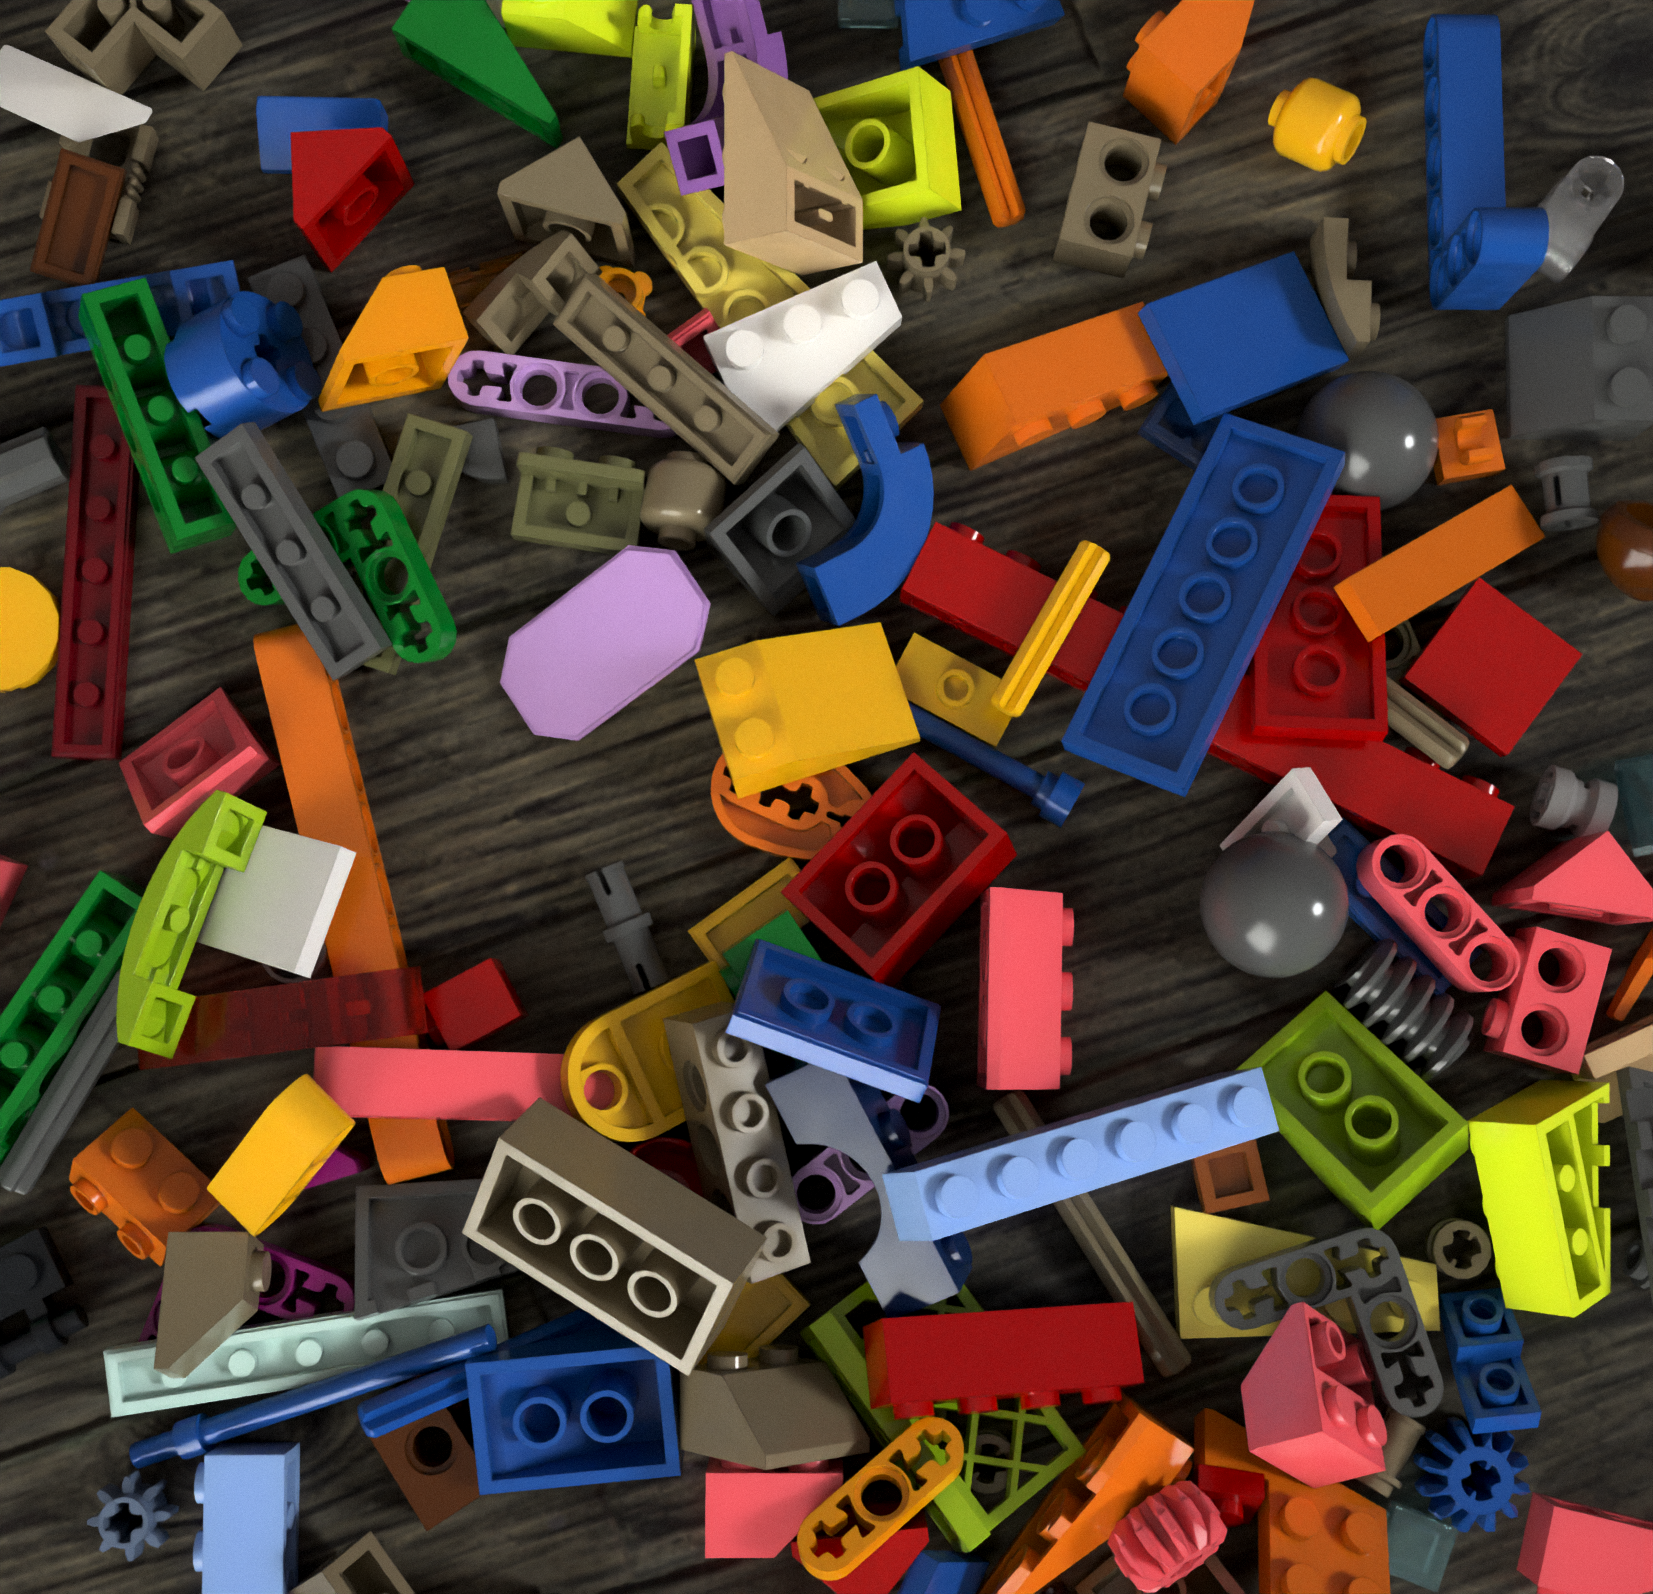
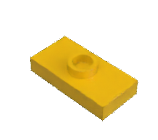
M914 632L896 665L907 700L985 744L996 748L1012 716L1005 714L991 704V697L1001 678Z

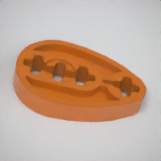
M723 753L715 765L711 779V799L714 810L722 826L734 839L748 847L773 856L790 857L793 860L809 862L842 828L840 822L827 817V815H833L842 820L844 817L850 819L872 796L866 786L845 765L782 785V788L791 794H797L802 786L808 787L812 790L811 801L818 805V810L815 814L804 812L799 820H795L789 817L790 805L785 801L775 799L770 807L760 804V792L737 799L736 793L731 791L733 786L732 780L725 775L728 767Z

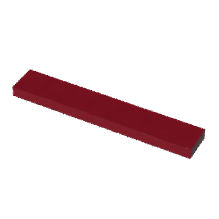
M76 385L51 756L57 759L121 761L140 474L106 387L99 385Z

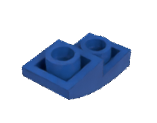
M1493 1288L1439 1294V1309L1447 1349L1472 1434L1538 1428L1542 1411L1520 1357L1524 1339L1512 1309L1505 1308L1502 1289Z

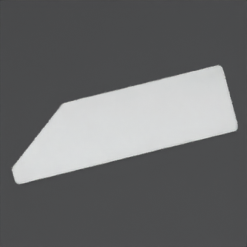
M4 45L0 50V107L76 142H83L144 124L152 114V109L148 106L12 46Z

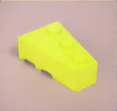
M1541 1079L1467 1121L1470 1132V1148L1475 1156L1483 1195L1482 1206L1488 1220L1495 1254V1271L1500 1280L1505 1308L1575 1318L1611 1293L1610 1208L1599 1207L1598 1166H1610V1145L1598 1144V1103H1610L1609 1082Z

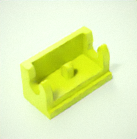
M675 3L672 19L668 20L653 17V10L649 5H643L638 10V26L634 28L626 145L629 149L653 150L660 142L668 148L664 132L690 124L696 46V29L692 4Z

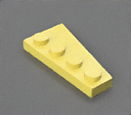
M1170 1205L1176 1333L1179 1338L1272 1336L1281 1320L1255 1329L1240 1330L1229 1326L1218 1318L1210 1306L1209 1290L1211 1283L1218 1273L1229 1267L1316 1239V1237ZM1358 1246L1359 1253L1355 1256L1337 1260L1332 1258V1248L1326 1249L1324 1254L1335 1269L1336 1286L1344 1283L1337 1270L1348 1266H1359L1364 1268L1369 1274L1373 1271L1372 1260L1380 1256V1251ZM1400 1255L1425 1330L1440 1331L1436 1264ZM1308 1258L1294 1261L1287 1269L1285 1276L1289 1290L1297 1296H1306L1314 1292L1319 1286L1321 1278L1320 1270L1316 1263ZM1271 1268L1263 1270L1261 1273L1267 1280L1268 1285L1256 1289H1248L1239 1280L1232 1283L1234 1294L1224 1299L1225 1306L1234 1307L1242 1315H1246L1250 1312L1248 1301L1264 1294L1273 1297L1274 1306L1282 1304L1283 1301L1272 1286ZM1345 1298L1314 1308L1348 1333H1357ZM1391 1301L1377 1305L1371 1314V1329L1374 1333L1400 1332L1404 1325V1315L1401 1308Z

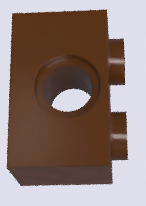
M425 1373V1374H422V1375H419V1376L410 1378L409 1380H407V1381L404 1382L403 1384H405V1383H407V1382H410V1381H412V1380H414V1379H417V1378H419V1377H421V1376H424V1375H426V1374H428V1373ZM469 1398L377 1438L369 1437L426 1531H429L482 1496L479 1495L472 1423L470 1416L465 1410V1407L469 1405ZM430 1426L444 1429L452 1440L451 1454L435 1456L428 1452L422 1441L423 1429Z

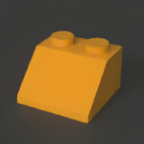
M408 265L389 272L385 277H382L339 350L318 399L322 412L441 389L469 339L445 267L422 270L420 266Z

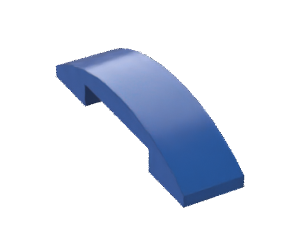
M234 260L1 299L0 367L91 350L78 318L81 295L145 277L168 336H174L177 331L173 330L178 324L236 292H241Z

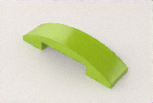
M216 790L188 819L170 844L142 897L124 951L117 994L116 1024L119 1043L170 1059L173 1058L196 998L194 995L177 989L224 868L245 872L267 815L266 811L227 792Z

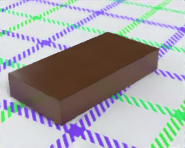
M61 148L30 267L31 272L75 286L98 283L127 173L126 169Z

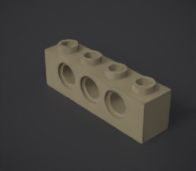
M720 1001L663 1018L703 1197L768 1237L747 1279L748 1283L754 1284L809 1264L811 1260L776 1105L765 1086L770 1078L763 1047L725 1033L734 1003Z

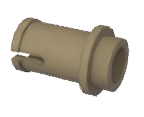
M1389 1406L1383 1418L1387 1431V1442L1382 1446L1386 1471L1355 1478L1386 1498L1390 1496L1394 1487L1400 1490L1403 1486V1483L1398 1478L1419 1438L1426 1431L1424 1426L1408 1416L1401 1415Z

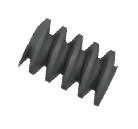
M1391 938L1383 939L1364 951L1334 983L1333 988L1345 983L1351 986L1343 1003L1347 1009L1364 1001L1370 1005L1361 1022L1365 1027H1369L1382 1020L1388 1023L1380 1039L1385 1046L1401 1038L1407 1042L1399 1057L1401 1061L1407 1064L1421 1056L1426 1060L1418 1075L1426 1082L1449 1067L1467 1049L1475 1034L1470 1033L1473 1026V1017L1465 1011L1450 1015L1454 1008V999L1447 993L1431 997L1436 981L1428 974L1412 979L1416 971L1417 962L1409 956L1392 962L1397 952L1398 944Z

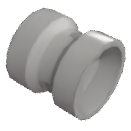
M1551 765L1544 771L1535 789L1530 807V823L1533 826L1549 831L1559 827L1569 828L1574 838L1608 831L1617 807L1618 787L1614 783L1598 778L1584 783L1576 778L1572 770Z

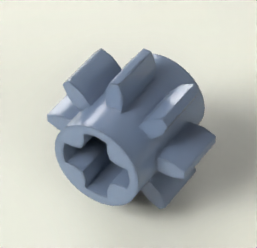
M134 1470L124 1477L122 1491L116 1485L109 1483L96 1493L99 1500L105 1506L100 1512L87 1520V1525L98 1527L103 1539L99 1548L102 1553L111 1547L125 1549L127 1560L134 1561L143 1553L145 1547L144 1540L150 1546L159 1548L170 1538L168 1532L160 1525L179 1511V1506L167 1504V1499L162 1492L167 1484L165 1479L158 1481L154 1485L142 1483L139 1470ZM129 1505L131 1514L142 1515V1524L138 1526L136 1517L125 1516L124 1508Z

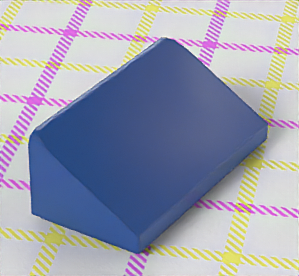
M258 96L256 98L260 162L263 173L292 174L291 132L382 127L388 132V115L379 99Z

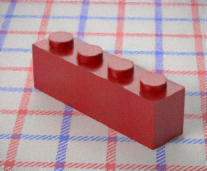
M1133 1301L882 1318L863 1327L870 1408H893L894 1420L935 1416L934 1404L957 1403L958 1415L998 1411L997 1399L1019 1397L1021 1410L1061 1406L1060 1394L1081 1393L1083 1405L1122 1401V1388L1144 1383Z

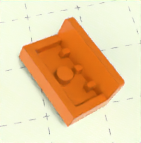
M133 1107L73 1158L69 1180L73 1185L70 1187V1191L77 1202L93 1215H98L100 1212L104 1213L119 1228L117 1231L119 1240L134 1256L141 1260H145L149 1256L159 1266L165 1264L168 1232H190L221 1205L207 1190L211 1180Z

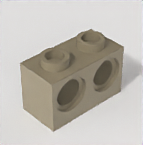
M1088 121L1052 261L1124 278L1132 258L1143 260L1153 224L1142 220L1146 201H1158L1167 164L1156 162L1162 139ZM1110 165H1122L1131 171L1134 179L1124 182L1117 181L1108 175L1105 168ZM1098 222L1109 223L1118 230L1120 237L1115 240L1100 239L1092 232L1090 226Z

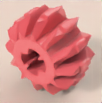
M1179 1481L1173 1486L1166 1485L1153 1496L1148 1495L1144 1502L1130 1509V1513L1116 1523L1107 1544L1114 1553V1561L1126 1578L1129 1577L1138 1590H1142L1144 1593H1155L1163 1587H1170L1175 1581L1186 1577L1196 1567L1204 1564V1561L1210 1555L1218 1551L1219 1545L1224 1542L1228 1530L1219 1517L1221 1513L1209 1496L1202 1493L1196 1484H1193L1191 1481Z

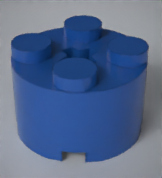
M236 292L178 324L173 330L177 331L174 340L167 343L165 347V368L170 385L178 401L188 413L197 409L212 423L204 427V429L220 439L241 423L255 422L261 431L302 410L310 400L318 397L321 393V379L313 368L311 356L301 336L303 324L299 314L287 302L280 301L274 304L266 297L254 292Z

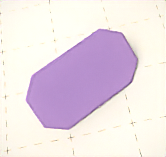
M628 545L509 637L500 684L534 735L579 741L701 651L711 603L675 550Z

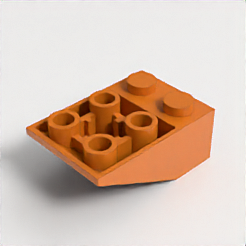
M1181 0L1168 15L1161 10L1156 12L1137 34L1135 42L1139 44V48L1126 66L1130 71L1123 97L1175 145L1218 103L1241 50L1255 0Z

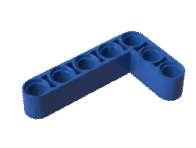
M1432 14L1426 25L1423 42L1430 302L1434 310H1499L1544 262L1549 242L1548 215L1542 207H1506L1501 36L1498 16L1495 14Z

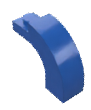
M855 394L834 404L862 471L864 493L858 517L850 530L836 543L795 563L819 619L837 626L876 607L900 586L910 573L926 541L931 524L934 489L930 461L924 443L901 442L897 444L895 437L899 435L898 422L890 406L883 400L879 401L877 394Z

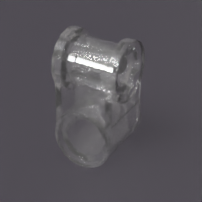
M1589 156L1581 159L1570 169L1566 176L1562 177L1551 188L1544 200L1537 206L1546 210L1549 221L1547 253L1544 262L1537 271L1556 284L1560 283L1584 255L1594 239L1593 235L1623 193L1624 177L1621 169L1613 160L1604 156ZM1584 188L1590 192L1587 198L1581 194Z

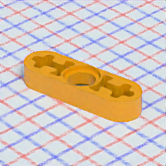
M926 1417L916 1421L803 1520L797 1535L800 1559L806 1570L816 1578L827 1581L838 1580L847 1576L952 1483L961 1472L964 1460V1443L959 1430L951 1422L939 1417ZM926 1439L934 1446L942 1440L947 1443L945 1447L947 1463L940 1466L933 1459L927 1461L915 1472L916 1483L922 1487L914 1491L906 1473L894 1463L899 1459L902 1460L904 1468L908 1471L921 1458L919 1442ZM877 1480H886L899 1488L902 1500L899 1507L893 1513L878 1516L870 1513L864 1507L861 1500L862 1494L870 1483ZM849 1504L858 1523L870 1531V1533L866 1537H861L859 1529L855 1525L841 1539L844 1553L841 1557L835 1559L829 1552L822 1554L819 1558L816 1557L814 1553L818 1545L815 1534L823 1529L828 1535L833 1536L848 1524L847 1514L841 1509Z

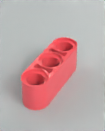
M1397 834L1375 840L1362 849L1356 863L1357 877L1361 884L1452 985L1459 990L1473 993L1498 991L1512 984L1520 968L1519 952L1513 942L1423 843L1413 836ZM1387 848L1396 851L1404 860V875L1398 883L1390 881L1381 871V855ZM1431 897L1441 900L1448 909V922L1441 931L1433 929L1425 919V907ZM1477 946L1487 950L1492 959L1491 972L1484 980L1477 978L1470 969V955Z

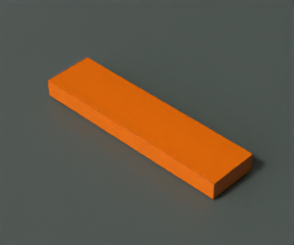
M1511 484L1351 575L1333 588L1369 643L1545 538V535Z

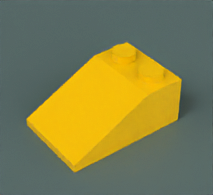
M881 622L756 640L695 659L699 680L737 799L920 742V735Z

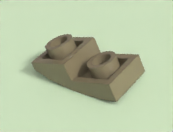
M1323 217L1310 238L1312 283L1314 292L1349 361H1355L1370 341H1375L1380 326L1379 303H1371L1372 281L1349 280L1354 276L1357 262V244L1355 241H1348L1349 218Z

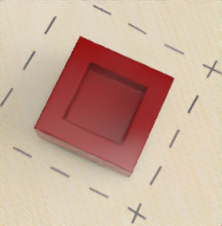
M1198 1464L1189 1480L1196 1484L1202 1493L1209 1496L1221 1513L1219 1517L1226 1528L1237 1527L1243 1523L1249 1524L1265 1499L1263 1473Z

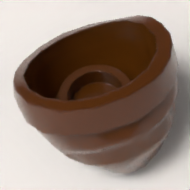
M1645 500L1616 501L1600 515L1601 523L1596 535L1598 559L1610 581L1622 593L1637 601H1653V503Z

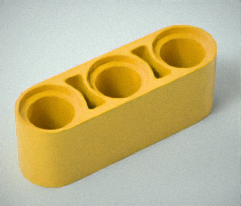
M304 1074L291 1083L266 1108L210 1182L207 1190L253 1237H256L280 1217L295 1201L352 1130L356 1122L308 1074Z

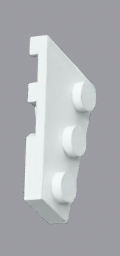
M874 261L703 336V339L722 384L778 432L795 416L798 418L815 403V398L842 374L846 375L901 325L902 315L877 261Z

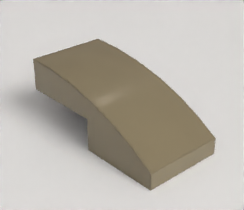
M563 229L530 249L508 266L470 303L462 314L497 352L514 355L549 312L556 316L560 314L587 273L599 276L602 271L573 234Z

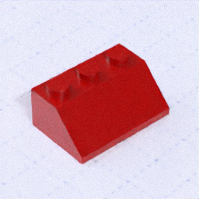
M913 752L781 891V894L869 979L893 987L1017 856V853L1006 831Z

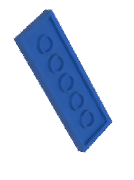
M1224 413L1061 740L1065 751L1186 797L1345 466L1344 451Z

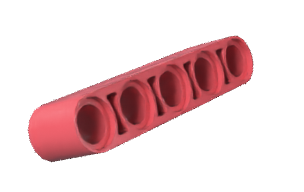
M338 1046L315 1047L313 1080L353 1118L516 1121L539 1097L573 1117L566 1105L561 1089V1065L564 1054ZM596 1071L587 1078L584 1085V1095L587 1102L599 1110L606 1108L611 1103L614 1097V1085L606 1074Z

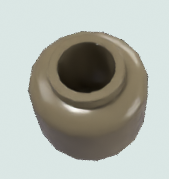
M673 451L668 453L665 459L652 464L646 474V483L640 508L642 523L648 530L658 535V543L662 546L682 551L694 549L696 542L706 541L704 528L724 511L727 494L725 477L699 453L691 451Z

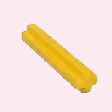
M1083 540L1077 546L991 697V704L998 710L1016 718L1022 715L1110 561V554L1102 547L1087 540Z

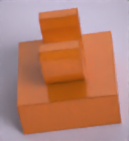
M1493 409L1436 418L1439 444L1433 467L1437 486L1495 476L1505 470Z

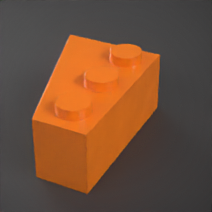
M1143 301L984 354L940 404L969 470L977 469L1070 427L1077 429L1086 426L1116 407L1122 406L1123 410L1127 411L1155 398L1158 395L1155 387L1168 376V373L1138 315V312L1145 306Z

